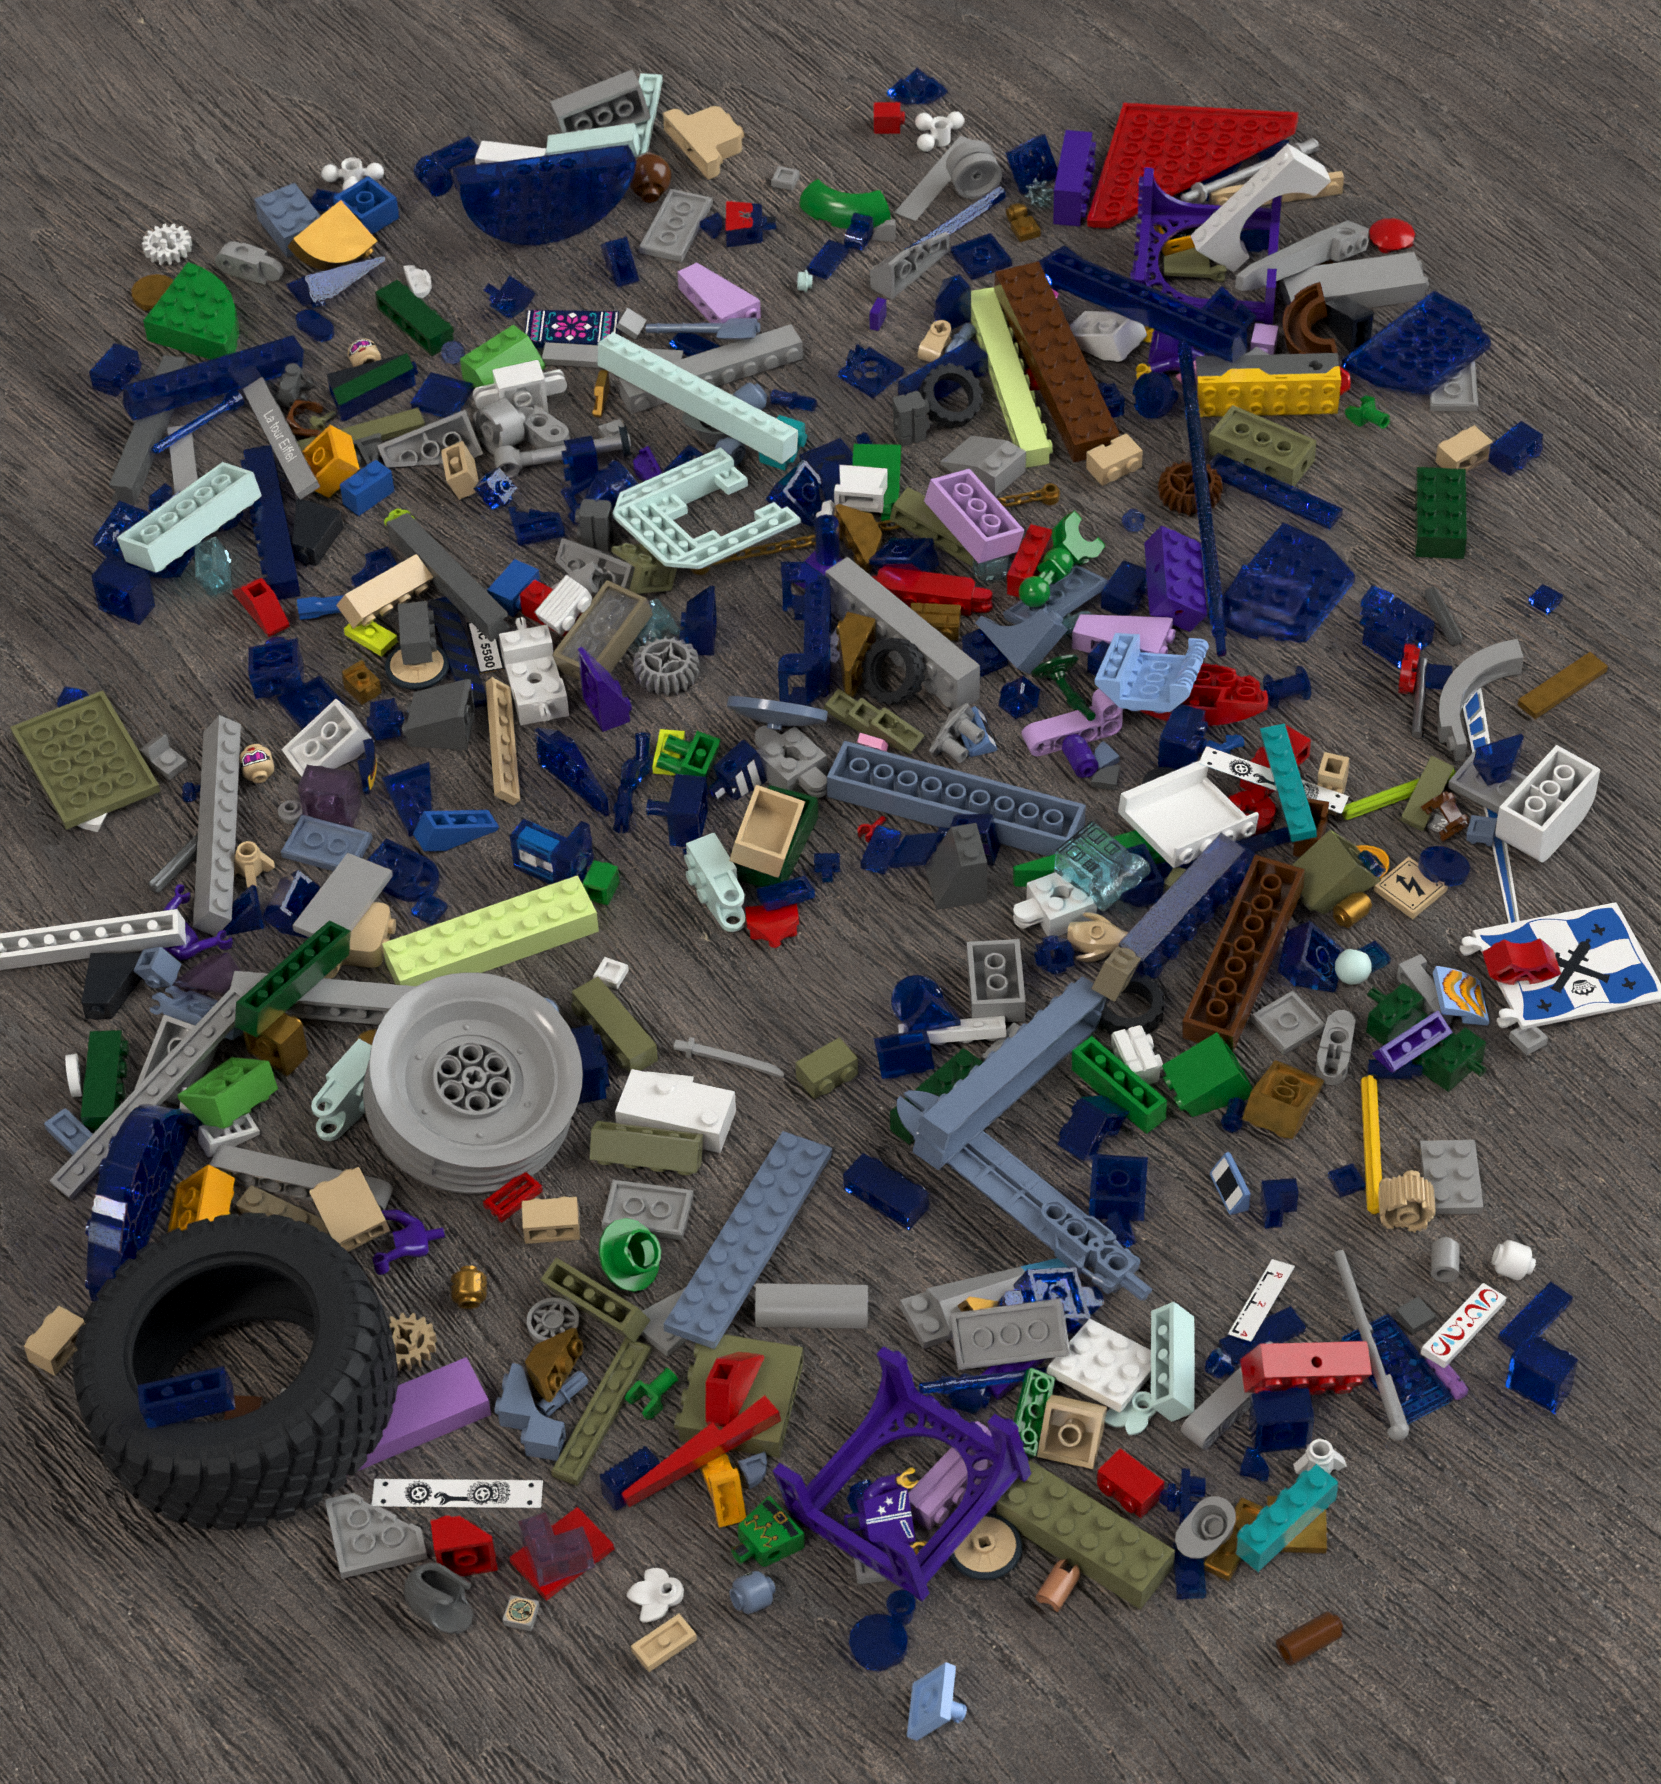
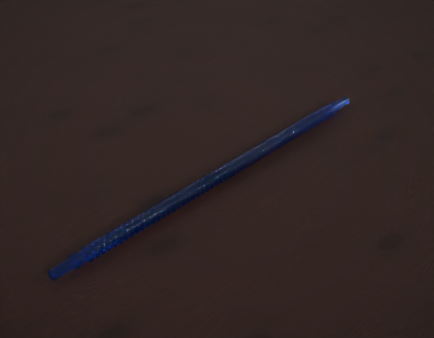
M1178 316L1176 319L1178 328L1176 339L1179 342L1177 345L1185 403L1198 524L1201 535L1210 624L1213 626L1212 635L1215 638L1217 656L1223 657L1227 654L1225 643L1227 631L1224 629L1226 621L1224 619V605L1222 603V588L1220 587V572L1213 529V515L1208 488V474L1203 447L1192 345L1189 342L1191 338L1187 332L1185 316Z

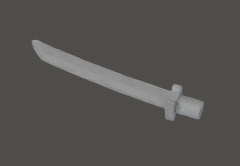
M689 1037L688 1042L675 1040L674 1050L686 1052V1057L688 1058L695 1054L750 1068L778 1078H784V1073L773 1064L695 1044V1038Z

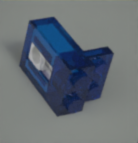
M523 819L510 834L514 869L549 885L577 875L581 883H583L587 875V867L590 866L594 858L590 824L580 821L566 838L529 820Z

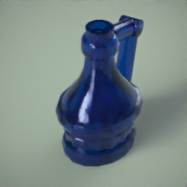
M613 460L609 462L607 467L600 471H594L586 479L569 488L564 487L561 490V494L570 509L567 516L575 525L578 524L575 522L576 509L581 507V503L578 504L574 496L587 488L588 491L584 499H592L596 502L598 500L609 501L611 509H614L620 492L636 486L638 483L622 464Z

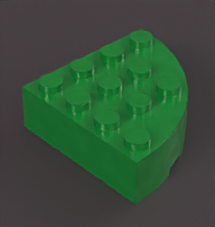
M187 262L143 320L147 341L227 365L236 352L239 325L232 295L219 278L195 264Z

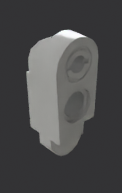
M235 241L228 242L215 257L216 265L224 273L266 284L268 280L273 282L279 280L284 273L282 264L276 259L268 257L267 250L244 242L243 244Z
M534 405V408L526 406L516 408L517 411H521L526 419L525 424H523L524 437L535 448L543 449L570 444L569 431L565 424Z
M1337 1010L1328 1016L1319 1045L1315 1071L1316 1076L1325 1080L1324 1084L1327 1085L1342 1083L1348 1074L1356 1020L1346 1010ZM1329 1068H1333L1337 1072L1335 1074H1329L1326 1070Z

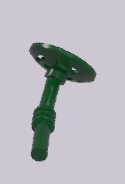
M1069 654L1051 659L1031 671L1033 678H1051L1065 695L1067 704L1073 710H1078L1088 721L1095 719V713L1086 705L1085 700L1077 692L1073 691L1065 679V672L1078 662L1079 658L1077 655Z

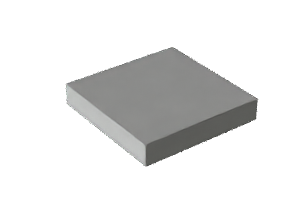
M1293 990L1253 1013L1250 1021L1283 1055L1324 1032L1326 1025Z

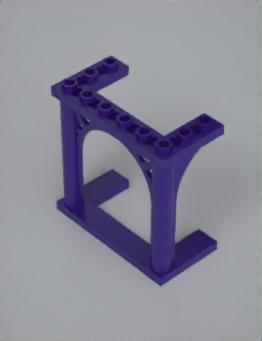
M1144 168V177H1139L1137 219L1142 220L1141 224L1137 223L1136 237H1140V242H1135L1134 256H1138V261L1133 260V270H1131L1129 312H1139L1142 322L1143 315L1255 321L1263 322L1266 325H1273L1277 269L1267 268L1265 302L1191 297L1176 291L1164 280L1158 266V257L1164 244L1178 232L1188 228L1200 227L1221 205L1193 204L1173 198L1157 185L1154 178V168ZM1282 195L1272 199V208H1257L1242 227V229L1270 230L1268 256L1278 252ZM1155 225H1162L1168 232L1160 234L1153 227ZM1154 238L1158 239L1159 242L1154 244ZM1151 275H1155V276H1156L1155 279L1150 280V279H1151ZM1160 285L1163 289L1161 292L1156 293L1151 287Z
M883 1346L876 1354L882 1369V1378L877 1396L867 1416L852 1436L807 1487L800 1475L781 1463L773 1470V1474L792 1518L918 1600L923 1601L929 1594L926 1584L1014 1481L1019 1478L1025 1482L1032 1473L1028 1464V1457L1023 1448L1024 1444L1018 1432L1019 1428L1011 1419H1003L994 1414L987 1422L991 1432V1436H989L975 1422L968 1423L952 1408L947 1410L942 1407L931 1395L924 1396L919 1393L914 1386L913 1375L909 1371L906 1357L897 1350L893 1352ZM910 1413L919 1417L918 1424L913 1428H908L904 1424L906 1416ZM897 1422L899 1429L895 1432L890 1431L893 1428H896L895 1423ZM928 1422L931 1426H934V1427L931 1428V1429H928V1428H926V1427H924V1426H925V1423ZM911 1436H924L943 1441L955 1449L962 1457L967 1469V1487L959 1506L917 1555H915L914 1549L892 1534L883 1542L886 1554L821 1512L862 1464L885 1444ZM969 1449H972V1451L976 1454L971 1456L967 1453V1451ZM981 1460L993 1462V1465L986 1470L979 1471L973 1468L975 1463ZM977 1478L981 1479V1483L979 1485H976L974 1483Z

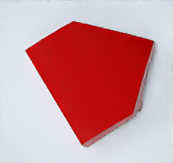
M797 903L745 907L750 939H763L769 941L770 947L777 948L781 945L780 941L785 937H795L797 935V925H799Z

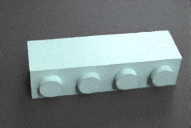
M634 123L548 135L546 154L552 170L624 160L638 156L640 140Z
M1175 1302L1151 1311V1407L1171 1422L1188 1416L1195 1411L1194 1316Z

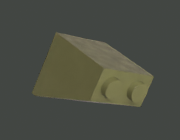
M1331 830L1292 865L1305 869L1304 888L1301 893L1304 897L1302 899L1303 904L1310 911L1316 910L1323 915L1333 910L1334 906L1350 894L1364 892L1381 881L1356 845Z

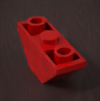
M263 578L254 579L232 590L233 595L268 637L290 627L274 591Z
M735 1352L716 1358L705 1382V1422L707 1425L713 1422L716 1426L725 1427L738 1416L764 1360L763 1354Z

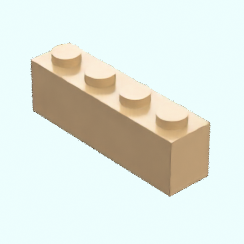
M415 554L348 592L336 606L353 629L361 624L365 627L376 619L375 616L379 614L385 616L392 611L394 605L407 603L413 594L416 593L417 596L423 594L429 589L428 583L434 577L418 555Z

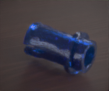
M1234 1097V1099L1230 1098L1228 1100L1226 1114L1221 1118L1222 1127L1227 1132L1234 1133L1242 1127L1241 1117L1245 1108V1102L1240 1098Z

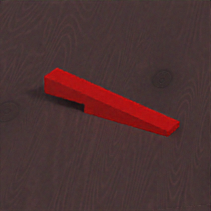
M764 1395L721 1430L712 1422L621 1493L624 1502L628 1507L635 1505L781 1422L779 1411Z

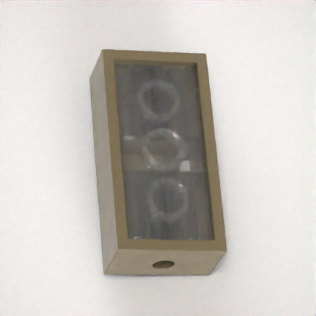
M606 580L592 599L590 606L581 614L553 652L552 656L558 670L581 681L578 648L583 647L610 674L653 615L647 598Z

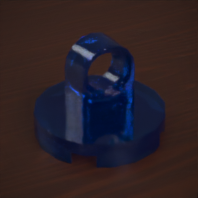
M1162 372L1142 374L1133 388V395H1136L1134 407L1139 415L1145 418L1159 419L1165 416L1179 397V393L1174 389L1170 378Z

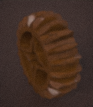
M1182 459L1180 464L1173 462L1171 467L1168 466L1164 472H1161L1158 482L1160 500H1162L1164 506H1169L1170 512L1177 510L1179 515L1187 513L1189 517L1191 513H1195L1199 516L1201 508L1195 462L1192 459L1190 462H1185ZM1202 463L1207 509H1215V505L1219 503L1221 493H1223L1222 479L1218 475L1217 469H1212L1210 464L1203 465Z

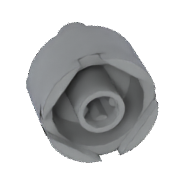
M502 398L474 413L473 426L475 432L479 430L482 436L479 438V441L490 453L494 454L495 450L501 446H514L525 440L523 426L526 422L525 416L521 411H517L507 398Z

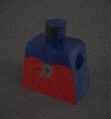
M726 201L727 247L761 243L763 241V230H776V216H763L761 204Z

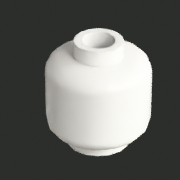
M1512 1240L1498 1244L1492 1257V1264L1495 1265L1496 1272L1514 1280H1521L1526 1274L1531 1275L1536 1263V1259L1532 1258L1530 1247Z

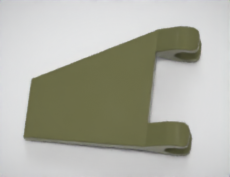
M1196 248L1164 256L1163 258L1164 276L1211 278L1217 282L1225 281L1226 266L1217 265L1210 268L1209 258L1198 252Z

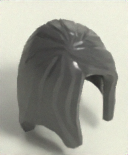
M433 1562L419 1565L410 1572L405 1580L404 1597L407 1605L415 1615L438 1630L448 1634L463 1633L471 1625L474 1613L464 1593V1588L469 1590L471 1587L467 1579L462 1578L443 1565Z

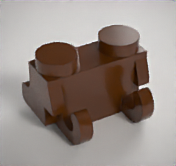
M1443 792L1421 806V809L1427 815L1433 812L1430 807L1433 810L1439 808L1449 823L1445 827L1447 833L1444 829L1439 832L1442 842L1469 826V818L1466 814L1463 815L1459 811L1452 792Z

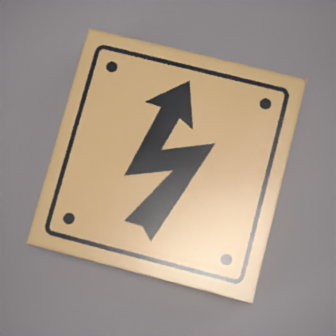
M1410 857L1401 862L1374 886V891L1411 919L1418 916L1448 889V885Z

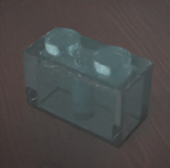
M217 537L195 545L196 579L210 597L232 588L231 555Z

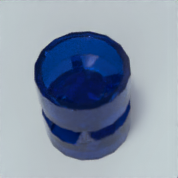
M426 155L418 160L414 166L413 172L415 177L432 196H442L452 188L454 178L436 156Z

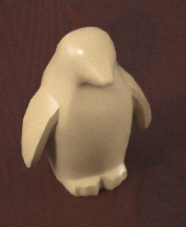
M1086 912L1083 916L1093 921L1070 922L1068 926V949L1086 953L1076 956V959L1079 961L1096 962L1112 954L1117 946L1132 950L1135 945V938L1132 934L1121 930L1098 914Z

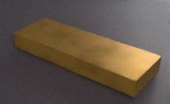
M1240 1498L1234 1509L1236 1518L1230 1539L1207 1556L1203 1563V1570L1228 1582L1230 1581L1242 1560L1236 1554L1237 1534L1244 1525H1251L1264 1507L1245 1498Z

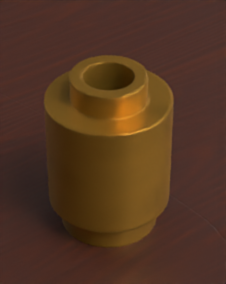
M1363 892L1350 894L1333 907L1335 922L1340 926L1350 928L1369 914V910L1372 908L1371 900Z

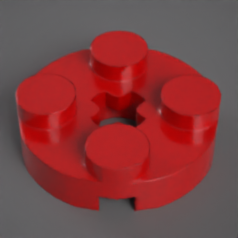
M1405 644L1404 648L1405 653L1398 686V693L1401 694L1413 693L1417 672L1412 671V668L1417 669L1420 648L1413 644Z
M1254 788L1251 791H1241L1228 797L1243 813L1253 811L1259 814L1256 832L1251 836H1258L1269 831L1272 823L1275 821L1276 807L1263 790Z

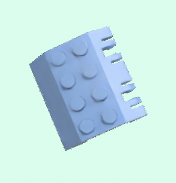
M1115 633L1095 677V685L1119 708L1129 709L1130 711L1149 710L1155 713L1171 712L1189 697L1209 645L1204 639L1189 638L1186 655L1140 652V634Z

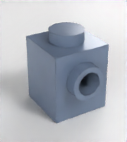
M162 947L143 949L133 971L143 978L148 986L158 989L173 985L177 979L181 963Z

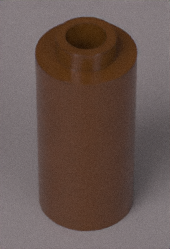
M1326 1611L1277 1639L1278 1651L1288 1665L1293 1666L1342 1637L1341 1630L1344 1629L1343 1623L1336 1614L1332 1615Z

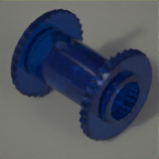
M1297 666L1295 675L1273 680L1272 676L1267 674L1263 678V689L1267 691L1268 703L1273 709L1278 708L1279 700L1299 694L1305 700H1309L1311 697L1310 680L1302 666Z

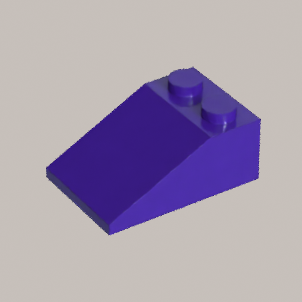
M583 647L578 648L583 700L602 732L629 723V711H632V706L628 697H623L619 682L617 680L614 681L609 672Z

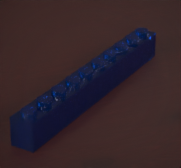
M1061 249L1055 250L1044 259V273L1049 284L1231 363H1234L1247 352V328Z

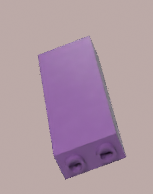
M467 1357L398 1385L396 1401L393 1404L390 1421L387 1428L382 1430L383 1437L374 1452L366 1454L367 1461L359 1470L491 1415L489 1400Z

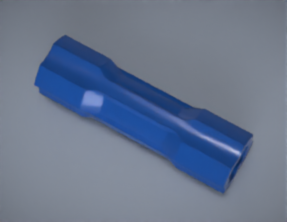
M344 595L297 599L299 619H312L325 614L341 613L336 605Z

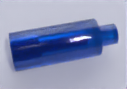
M1368 1059L1367 1076L1371 1075L1374 1079L1411 1080L1412 1076H1422V1065H1412V1061H1409L1392 1073L1377 1059Z

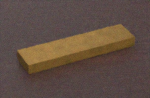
M1589 652L1519 698L1517 705L1532 718L1537 719L1606 673L1608 666Z

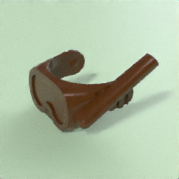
M295 400L286 418L293 435L303 439L310 438V436L318 437L321 434L320 430L304 429L295 422L293 417L303 413L305 409L321 413L323 406L316 402Z

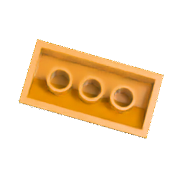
M208 1164L178 1183L175 1188L167 1233L177 1228L183 1231L192 1222L206 1218L211 1222L216 1216L230 1214L229 1209L234 1196L233 1186L235 1178Z

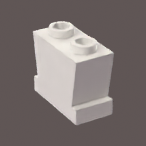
M840 465V485L836 484L834 490L835 505L842 504L860 511L883 513L884 493L888 487L887 469Z

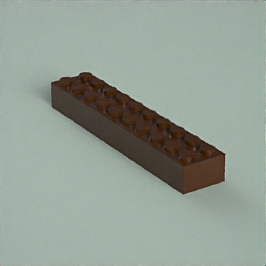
M1037 261L995 272V294L1073 463L1087 460V451L1102 444L1105 447L1111 445V440L1119 437L1120 433L1040 262Z

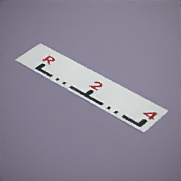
M1271 1260L1228 1335L1252 1341L1295 1266Z

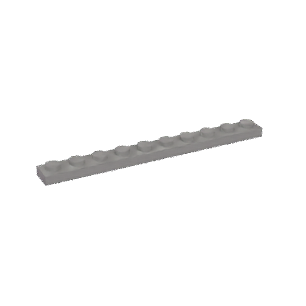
M233 985L49 1180L56 1189L72 1200L235 1026L236 1002L245 995L242 990Z

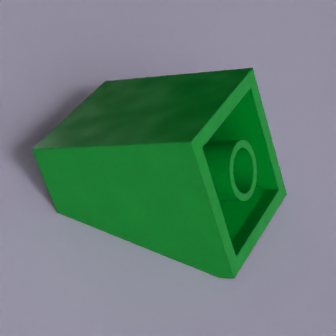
M1217 1032L1162 1065L1166 1073L1163 1077L1165 1083L1171 1091L1174 1089L1177 1094L1173 1097L1181 1111L1186 1109L1192 1117L1248 1100L1253 1090L1237 1057Z

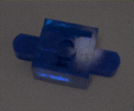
M1076 1267L1027 1269L1013 1284L1014 1290L1006 1291L999 1299L997 1305L1006 1306L1062 1298L1067 1333H1076L1091 1318L1090 1314H1094L1103 1305L1104 1298L1102 1292L1096 1286L1082 1287Z

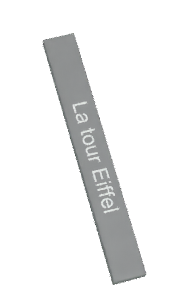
M263 377L259 378L245 387L243 391L299 499H302L318 489L320 485Z

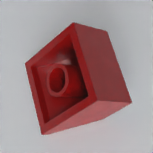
M442 1516L438 1519L430 1520L434 1552L438 1564L443 1565L461 1577L498 1571L493 1539L490 1534L461 1516Z

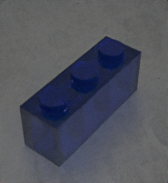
M862 1153L843 1174V1185L846 1192L907 1230H910L929 1209V1193L921 1185H915L908 1181L900 1172L892 1171L875 1157L871 1158Z
M224 1366L138 1385L139 1410L148 1428L235 1409L233 1383Z

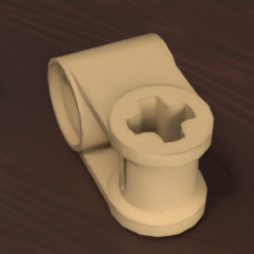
M945 320L933 322L919 346L918 359L938 365L943 364L946 357L945 349L951 343V337L949 336L951 325Z

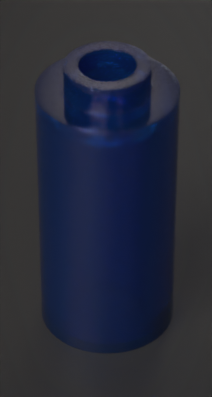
M829 514L821 515L815 520L816 561L823 566H832L840 559L839 521L835 516Z

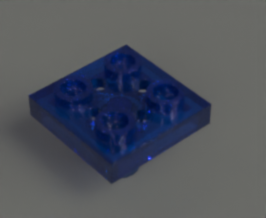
M1039 134L1005 152L1020 194H1026L1057 177L1058 168L1045 134Z

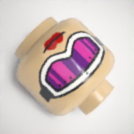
M358 339L348 349V358L353 367L381 360L377 346L370 339Z
M260 744L247 746L239 756L242 775L249 781L255 783L265 782L274 772L271 752Z

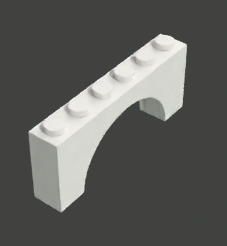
M1287 144L1191 235L1196 250L1235 272L1250 258L1244 242L1240 240L1242 227L1248 217L1265 202L1283 194L1300 192L1315 197L1331 182L1325 166Z

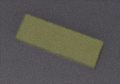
M1431 755L1400 821L1423 832L1431 814L1427 815L1421 809V806L1442 793L1454 766Z

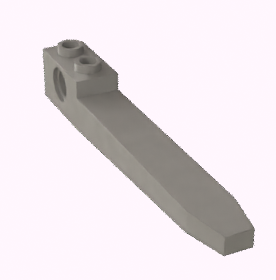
M1347 220L1313 234L1250 264L1236 275L1235 288L1241 291H1248L1266 286L1267 268L1277 269L1276 281L1329 259L1339 262L1367 250L1369 228Z

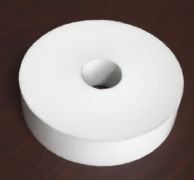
M66 1055V1072L72 1098L83 1096V1080L78 1055Z

